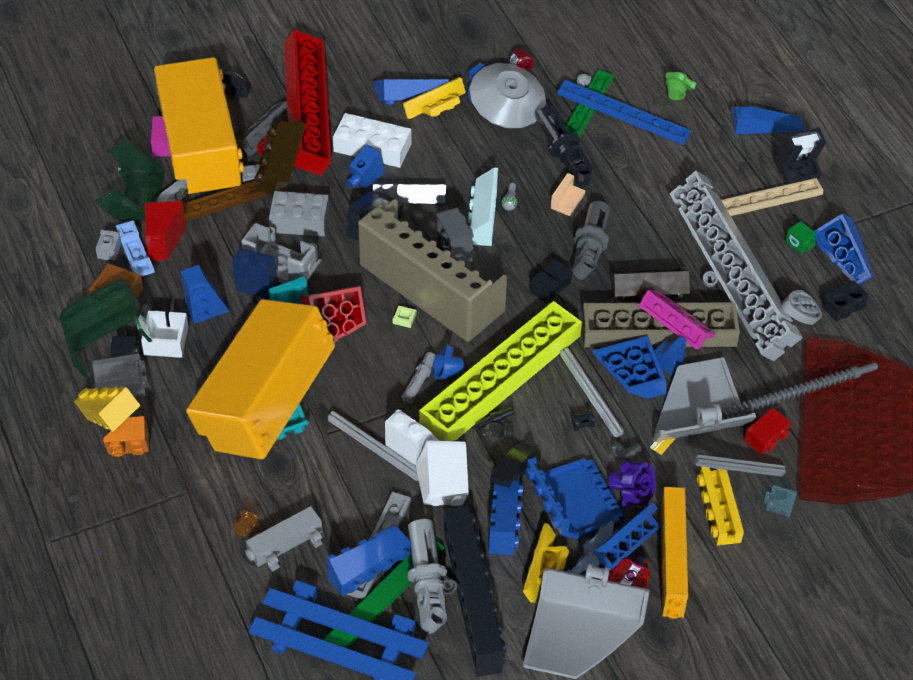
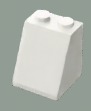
M399 409L385 421L386 446L415 466L426 441H439L430 430Z
M426 441L416 463L424 505H463L468 496L466 443Z

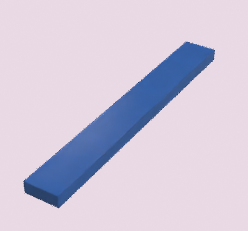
M564 80L558 89L557 95L681 145H684L690 136L691 130L570 81Z

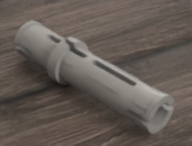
M427 352L422 363L416 367L415 375L401 396L404 402L411 404L425 379L430 376L436 357L435 354Z

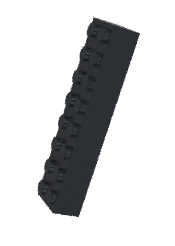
M469 506L444 509V537L454 580L457 583V594L476 677L502 673L503 664H506L505 653H507L505 640H501L500 634H502L501 623L496 621L497 606L496 603H492V586L487 583L489 578L487 566H483L482 562L484 561L483 549H479L478 545L480 543L479 532L474 529V526H476L474 513L470 514Z

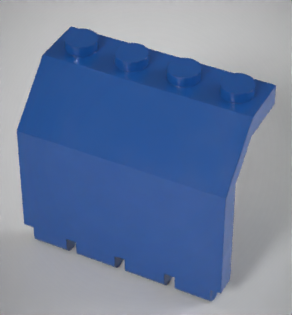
M535 457L528 459L527 469H525L526 476L529 481L532 480L534 491L537 496L541 497L545 512H549L553 527L557 528L562 536L579 540L596 534L601 526H606L610 521L614 523V527L618 526L620 521L625 518L620 506L616 505L617 501L611 490L608 489L602 474L599 473L600 471L594 460L586 461L583 458L543 472L542 470H537V460Z

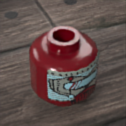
M518 49L511 54L509 63L524 68L529 72L533 68L534 59L525 49Z

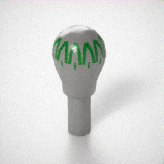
M515 183L509 184L508 192L501 201L502 207L508 211L515 209L517 206Z

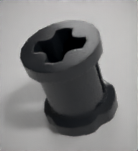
M591 410L579 415L571 414L574 431H579V428L588 426L591 428L595 427V419Z

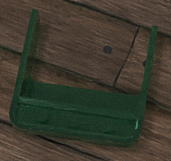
M118 279L66 307L60 313V321L72 364L84 378L88 374L81 353L82 349L127 323L135 320L138 331L149 343L152 342L142 307L125 279Z

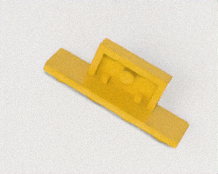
M458 77L404 102L403 107L406 117L411 119L422 113L434 117L440 115V112L453 109L455 105L460 103L458 96L465 94L462 78Z
M544 523L539 534L534 557L528 569L526 582L523 585V592L530 603L536 602L545 568L564 571L569 554L566 546L552 547L556 535L548 523Z

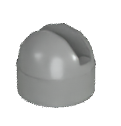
M580 74L577 77V84L585 88L589 86L591 76Z
M712 271L706 272L702 278V282L706 287H713L718 281L716 274Z

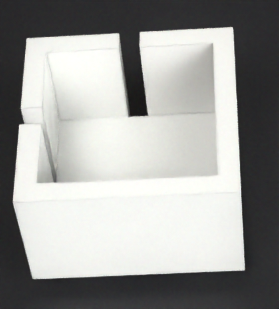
M148 311L146 327H144L141 340L144 355L183 357L189 328L187 314L169 312L170 327H168L165 312Z

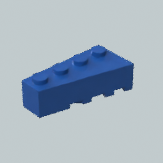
M519 478L517 482L513 481L510 488L494 484L489 554L514 556V548H518L519 535H515V530H520V518L516 517L517 513H521L522 501L518 500V496H522L523 484H519Z

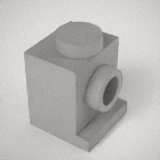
M101 230L96 246L97 258L115 261L121 247L119 232Z

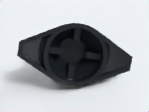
M222 72L223 79L221 80L224 84L225 96L230 98H247L250 85L246 83V80L237 73Z

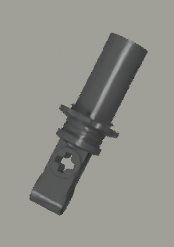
M594 201L589 205L584 227L577 229L576 236L574 237L577 244V252L572 272L580 280H584L596 268L600 254L608 247L609 236L605 233L610 207L602 201ZM600 210L605 212L603 216H599Z

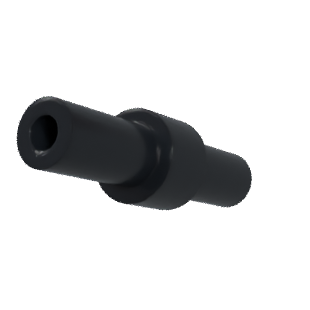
M510 407L501 412H493L489 414V417L477 421L476 426L478 429H481L490 424L496 425L502 419L514 415V411Z

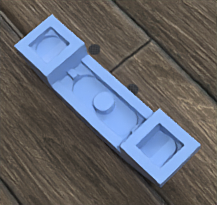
M134 220L116 225L117 232L120 234L121 244L132 271L141 276L155 273L140 240Z

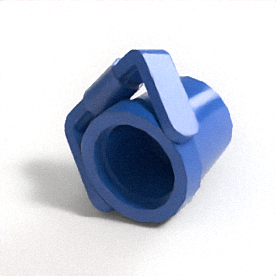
M446 345L442 353L436 355L433 363L434 378L446 379L463 374V359L452 356V346Z

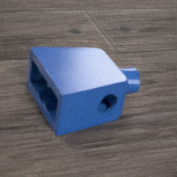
M367 144L350 164L351 177L346 182L351 188H355L358 184L367 188L385 173L381 152Z

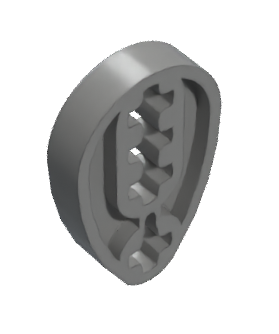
M802 290L793 291L782 301L781 306L783 310L799 322L813 325L822 317L818 304L809 294Z

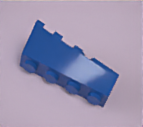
M396 525L375 534L370 541L364 539L358 542V545L351 550L349 547L342 549L341 554L336 557L333 554L327 556L328 580L342 597L348 593H353L363 583L370 582L380 572L387 571L397 561L407 558L410 554L411 542Z

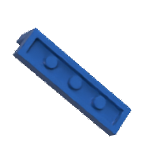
M654 502L641 510L593 551L605 567H610V571L661 527L651 515L658 509ZM647 520L652 529H644L643 521ZM632 531L638 532L639 540L631 539ZM620 541L626 543V551L619 550ZM607 552L614 553L613 563L605 556Z

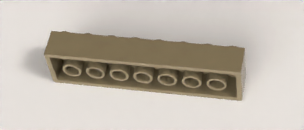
M640 303L583 304L584 347H608L645 336L649 337L652 347H656L658 345L661 346L665 340L675 342L679 336L640 308ZM676 303L716 333L713 338H706L701 347H737L740 330L736 303ZM686 342V347H692Z

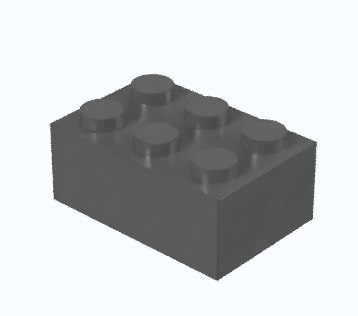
M458 208L438 213L436 247L443 252L446 250L450 251L451 258L457 262L460 260L464 261L465 267L471 271V263L473 262L471 250H473L472 238L474 237L472 228L467 226L464 214L460 213ZM443 263L446 269L452 267L451 263Z

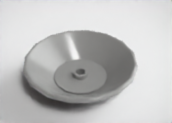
M495 63L482 68L473 77L469 88L471 102L478 113L492 124L504 128H523L534 124L537 121L535 118L536 113L546 105L545 92L537 78L524 68L512 64Z

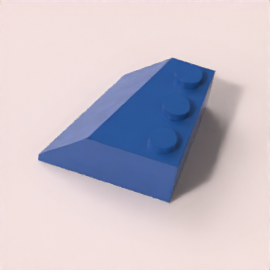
M648 336L592 351L596 358L628 393L646 399L666 394V379Z

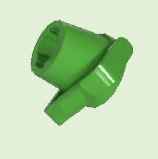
M668 72L666 74L668 96L672 100L685 98L686 90H694L696 87V83L682 72Z

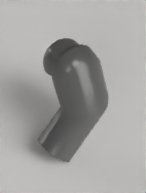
M618 442L611 446L612 454L615 457L629 459L642 451L638 443L628 448H623L622 444Z

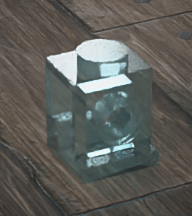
M773 485L771 492H767L765 496L766 510L785 515L787 519H790L797 492Z

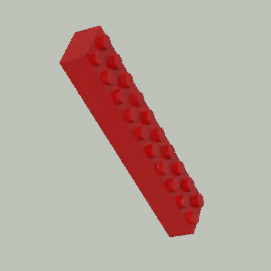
M293 29L284 42L288 122L306 123L294 167L322 176L331 164L324 40Z

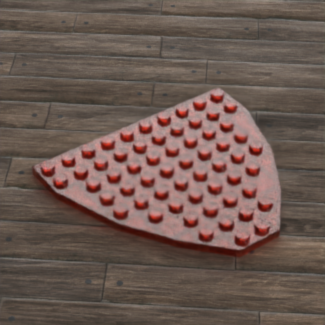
M806 338L804 382L809 383L810 380L814 382L815 378L819 380L820 377L825 378V375L830 377V374L835 375V372L840 373L841 370L845 372V369L850 370L853 366L861 367L874 362L877 363L878 369L861 374L856 379H847L846 382L841 381L840 384L836 382V385L831 384L830 387L826 385V388L821 387L820 390L816 388L815 392L811 390L810 393L806 392L803 395L799 500L841 505L897 497L913 492V370L901 363L846 342Z

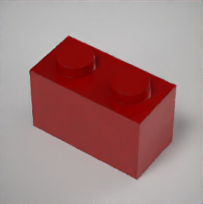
M772 408L747 429L744 441L763 455L768 450L772 451L778 441L787 438L790 433L791 421Z

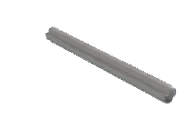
M569 348L562 349L560 351L561 358L613 436L616 438L622 436L623 428Z
M332 411L328 415L329 422L414 480L419 481L416 466L336 411Z

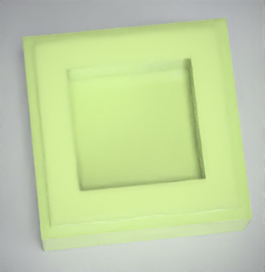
M398 306L393 317V324L411 328L417 310Z

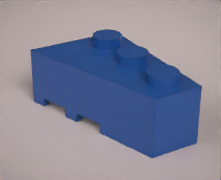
M199 265L181 271L186 309L194 324L230 312L221 294L218 293Z

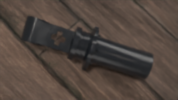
M552 106L541 108L536 113L535 118L552 144L549 147V152L553 157H558L561 163H564L567 171L574 175V181L577 185L582 187L589 185L592 167L586 160L579 145L580 138L575 132L569 133Z

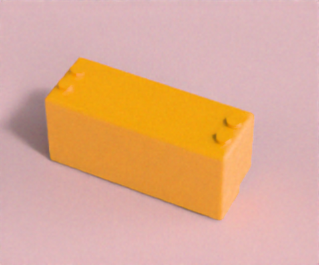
M212 57L155 66L157 91L175 179H186L188 194L240 186L242 184L240 173L244 172L243 163L239 162V159H242L241 148H237L225 97L224 84L221 80L223 79L222 69L218 68L216 58Z
M265 299L259 301L186 409V413L197 433L207 436L214 451L256 459H264L335 348L333 336L329 333L327 323L323 320L318 307Z

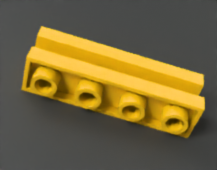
M701 467L700 474L697 475V484L699 487H702L701 498L703 504L706 503L707 506L706 518L708 521H711L710 532L712 538H715L717 545L741 543L744 530L727 470L716 469L711 471L708 467Z

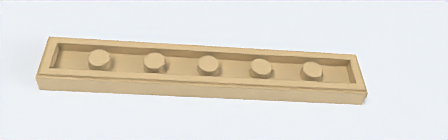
M817 178L721 201L730 216L823 195L824 190Z

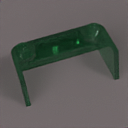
M126 138L106 150L108 155L119 162V175L127 181L125 194L123 195L118 190L113 189L96 199L94 203L115 219L145 221V203L157 202L161 192L164 171L159 163Z

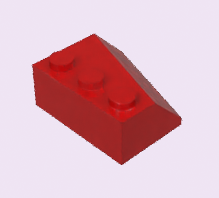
M351 286L300 296L301 304L318 307L323 320L327 323L329 333L333 336L334 343L367 324L361 286Z

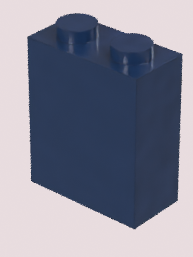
M239 248L232 261L236 291L270 300L269 289L278 286L275 257Z

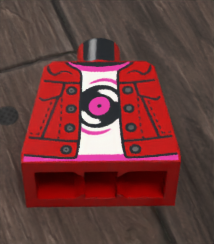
M638 556L635 562L627 558L623 559L609 574L608 581L647 589L651 571L646 568L648 560L642 556Z

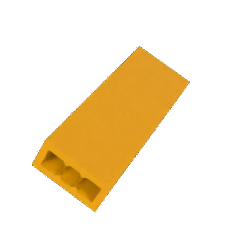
M664 487L660 508L662 616L673 619L684 618L688 599L685 488Z

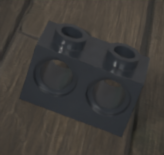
M853 280L826 294L822 308L837 322L848 318L856 311L864 309L869 294Z

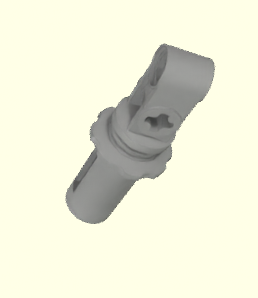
M419 519L408 525L414 569L409 570L407 577L409 581L415 583L414 590L417 593L421 627L425 632L432 634L447 621L445 596L443 593L444 583L441 578L447 575V568L439 565L433 522L428 519Z

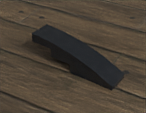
M518 443L498 464L490 476V482L510 488L513 481L517 482L520 475L525 474L528 459L536 456L538 448Z

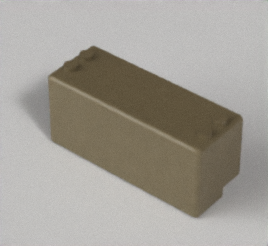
M396 199L392 200L385 207H382V204L378 205L359 220L360 265L465 341H471L505 312L507 276L503 275L492 284L490 279L487 282L481 279L478 271L474 270L471 272L465 267L464 261L460 260L457 262L450 257V251H441L436 247L435 241L428 242L424 239L421 231L414 232L408 228L407 221H398V201ZM401 233H408L410 236L402 239L399 235ZM415 243H422L424 246L417 249L413 245ZM434 252L438 256L434 259H431L427 256V254ZM448 262L452 264V267L445 269L441 265ZM459 272L465 273L467 276L463 279H459L455 275ZM476 282L479 283L481 287L478 289H474L470 286V284Z

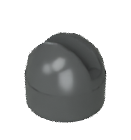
M451 576L441 578L444 583L443 593L447 595L454 593L457 589V583ZM448 582L450 587L446 588L445 583Z

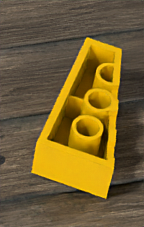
M127 387L86 388L78 394L79 397L74 401L87 420L97 423L99 426L103 425L105 429H109L111 432L115 431L140 406Z

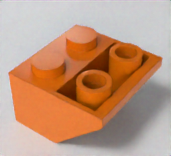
M144 416L128 417L115 431H110L103 438L109 455L120 457L127 453L142 455L144 452H149V433Z

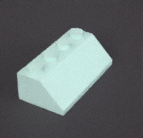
M493 168L476 178L475 186L471 188V197H474V199H470V210L472 212H469L468 223H471V226L468 227H471L473 230V245L492 246L498 168Z

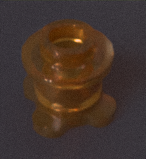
M241 509V517L233 523L234 531L241 537L250 536L253 527H259V518L256 514Z

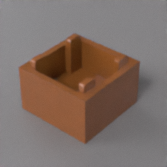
M108 263L89 288L91 303L125 316L144 290L142 278L139 274Z

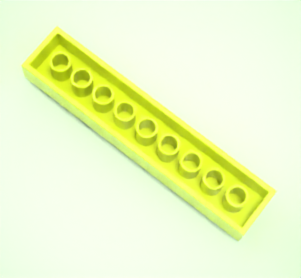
M553 301L420 409L419 424L430 430L439 441H456L474 426L477 421H480L559 355L562 349L567 348L581 336L582 321Z

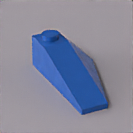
M752 106L730 107L735 134L804 131L800 116Z
M841 214L814 231L817 234L815 240L819 248L840 267L842 272L851 281L855 280L860 285L873 277L859 231L852 217Z

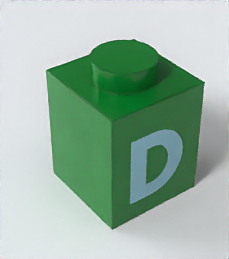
M800 221L788 229L785 242L797 252L803 254L807 250L813 249L816 244L817 234Z

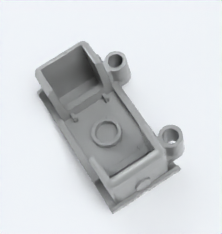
M255 223L241 241L243 249L275 257L277 281L283 284L303 276L307 281L321 263V259L316 261L318 259L316 244L300 241L301 253L276 244L275 229L273 227H266Z

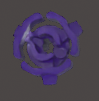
M624 461L620 466L621 472L615 471L610 474L609 487L622 491V507L625 509H630L631 505H648L649 499L637 498V495L653 498L656 488L653 466L642 461H634L631 464L628 461Z

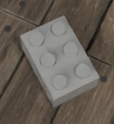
M274 191L269 215L270 227L275 229V233L325 237L329 214V196Z

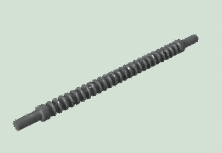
M874 362L861 367L853 366L850 370L845 369V372L841 370L840 373L835 372V375L830 374V377L825 375V378L820 377L819 380L815 378L814 382L810 380L809 383L804 382V385L800 383L799 386L794 385V388L790 386L789 389L784 388L783 391L779 390L778 393L774 391L773 395L769 393L768 396L763 395V398L758 396V399L753 398L752 401L748 400L747 403L743 401L742 404L737 403V406L733 404L731 408L727 406L726 409H721L722 420L723 418L727 419L728 416L730 418L733 415L738 416V413L742 415L744 411L748 413L749 410L753 411L754 408L758 410L759 406L763 408L764 405L769 406V403L772 405L774 402L779 403L780 400L784 401L785 398L789 400L790 397L795 398V395L798 397L800 394L805 395L806 392L810 393L811 390L815 392L816 388L820 390L821 387L826 388V385L830 387L831 384L836 385V382L840 384L841 381L846 382L847 379L859 378L861 374L877 370L878 365Z

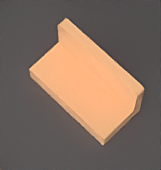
M567 173L551 198V209L568 216L573 213L585 195V190L573 186L574 175Z

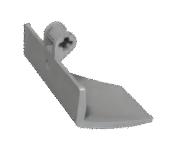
M721 357L677 366L652 438L654 442L746 425L756 418L755 413L746 415L744 411L742 415L738 413V416L733 415L732 418L728 416L727 419L723 418L722 420V408L726 409L727 406L731 408L733 404L737 406V403L741 404L725 358Z
M589 563L586 576L545 568L540 598L523 667L577 679L610 655L643 625L650 591L645 588L608 581L610 567L600 568Z

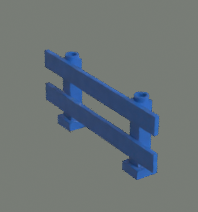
M297 580L293 586L294 596L270 588L263 601L264 605L287 612L281 625L255 617L249 633L272 641V650L279 654H283L289 647L372 676L373 680H414L416 672L395 665L398 657L403 652L423 659L429 646L428 642L413 637L416 631L414 620L395 614L392 620V630L315 604L317 599L316 587ZM301 618H305L377 643L386 648L381 660L298 632L296 629Z

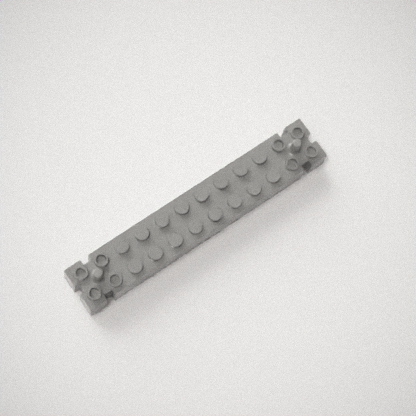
M695 171L686 179L687 183L684 186L679 185L670 193V196L674 203L680 206L678 210L730 301L736 303L737 313L750 336L758 341L755 344L761 355L775 361L785 353L784 347L787 345L792 347L803 337L797 327L791 324L793 320L783 310L780 298L720 197L712 190L714 187L710 180L700 172Z

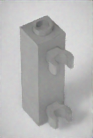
M310 506L247 540V550H245L248 559L254 561L258 567L267 562L271 571L280 568L277 564L279 562L277 556L309 539L315 548L323 544L320 540L322 539L320 534L322 533V521Z

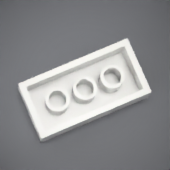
M345 113L333 136L334 152L356 157L368 144L381 152L383 164L400 168L412 144L411 129Z

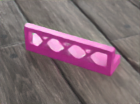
M648 290L639 304L640 308L676 335L685 338L687 343L695 349H700L706 338H713L716 334L658 290Z

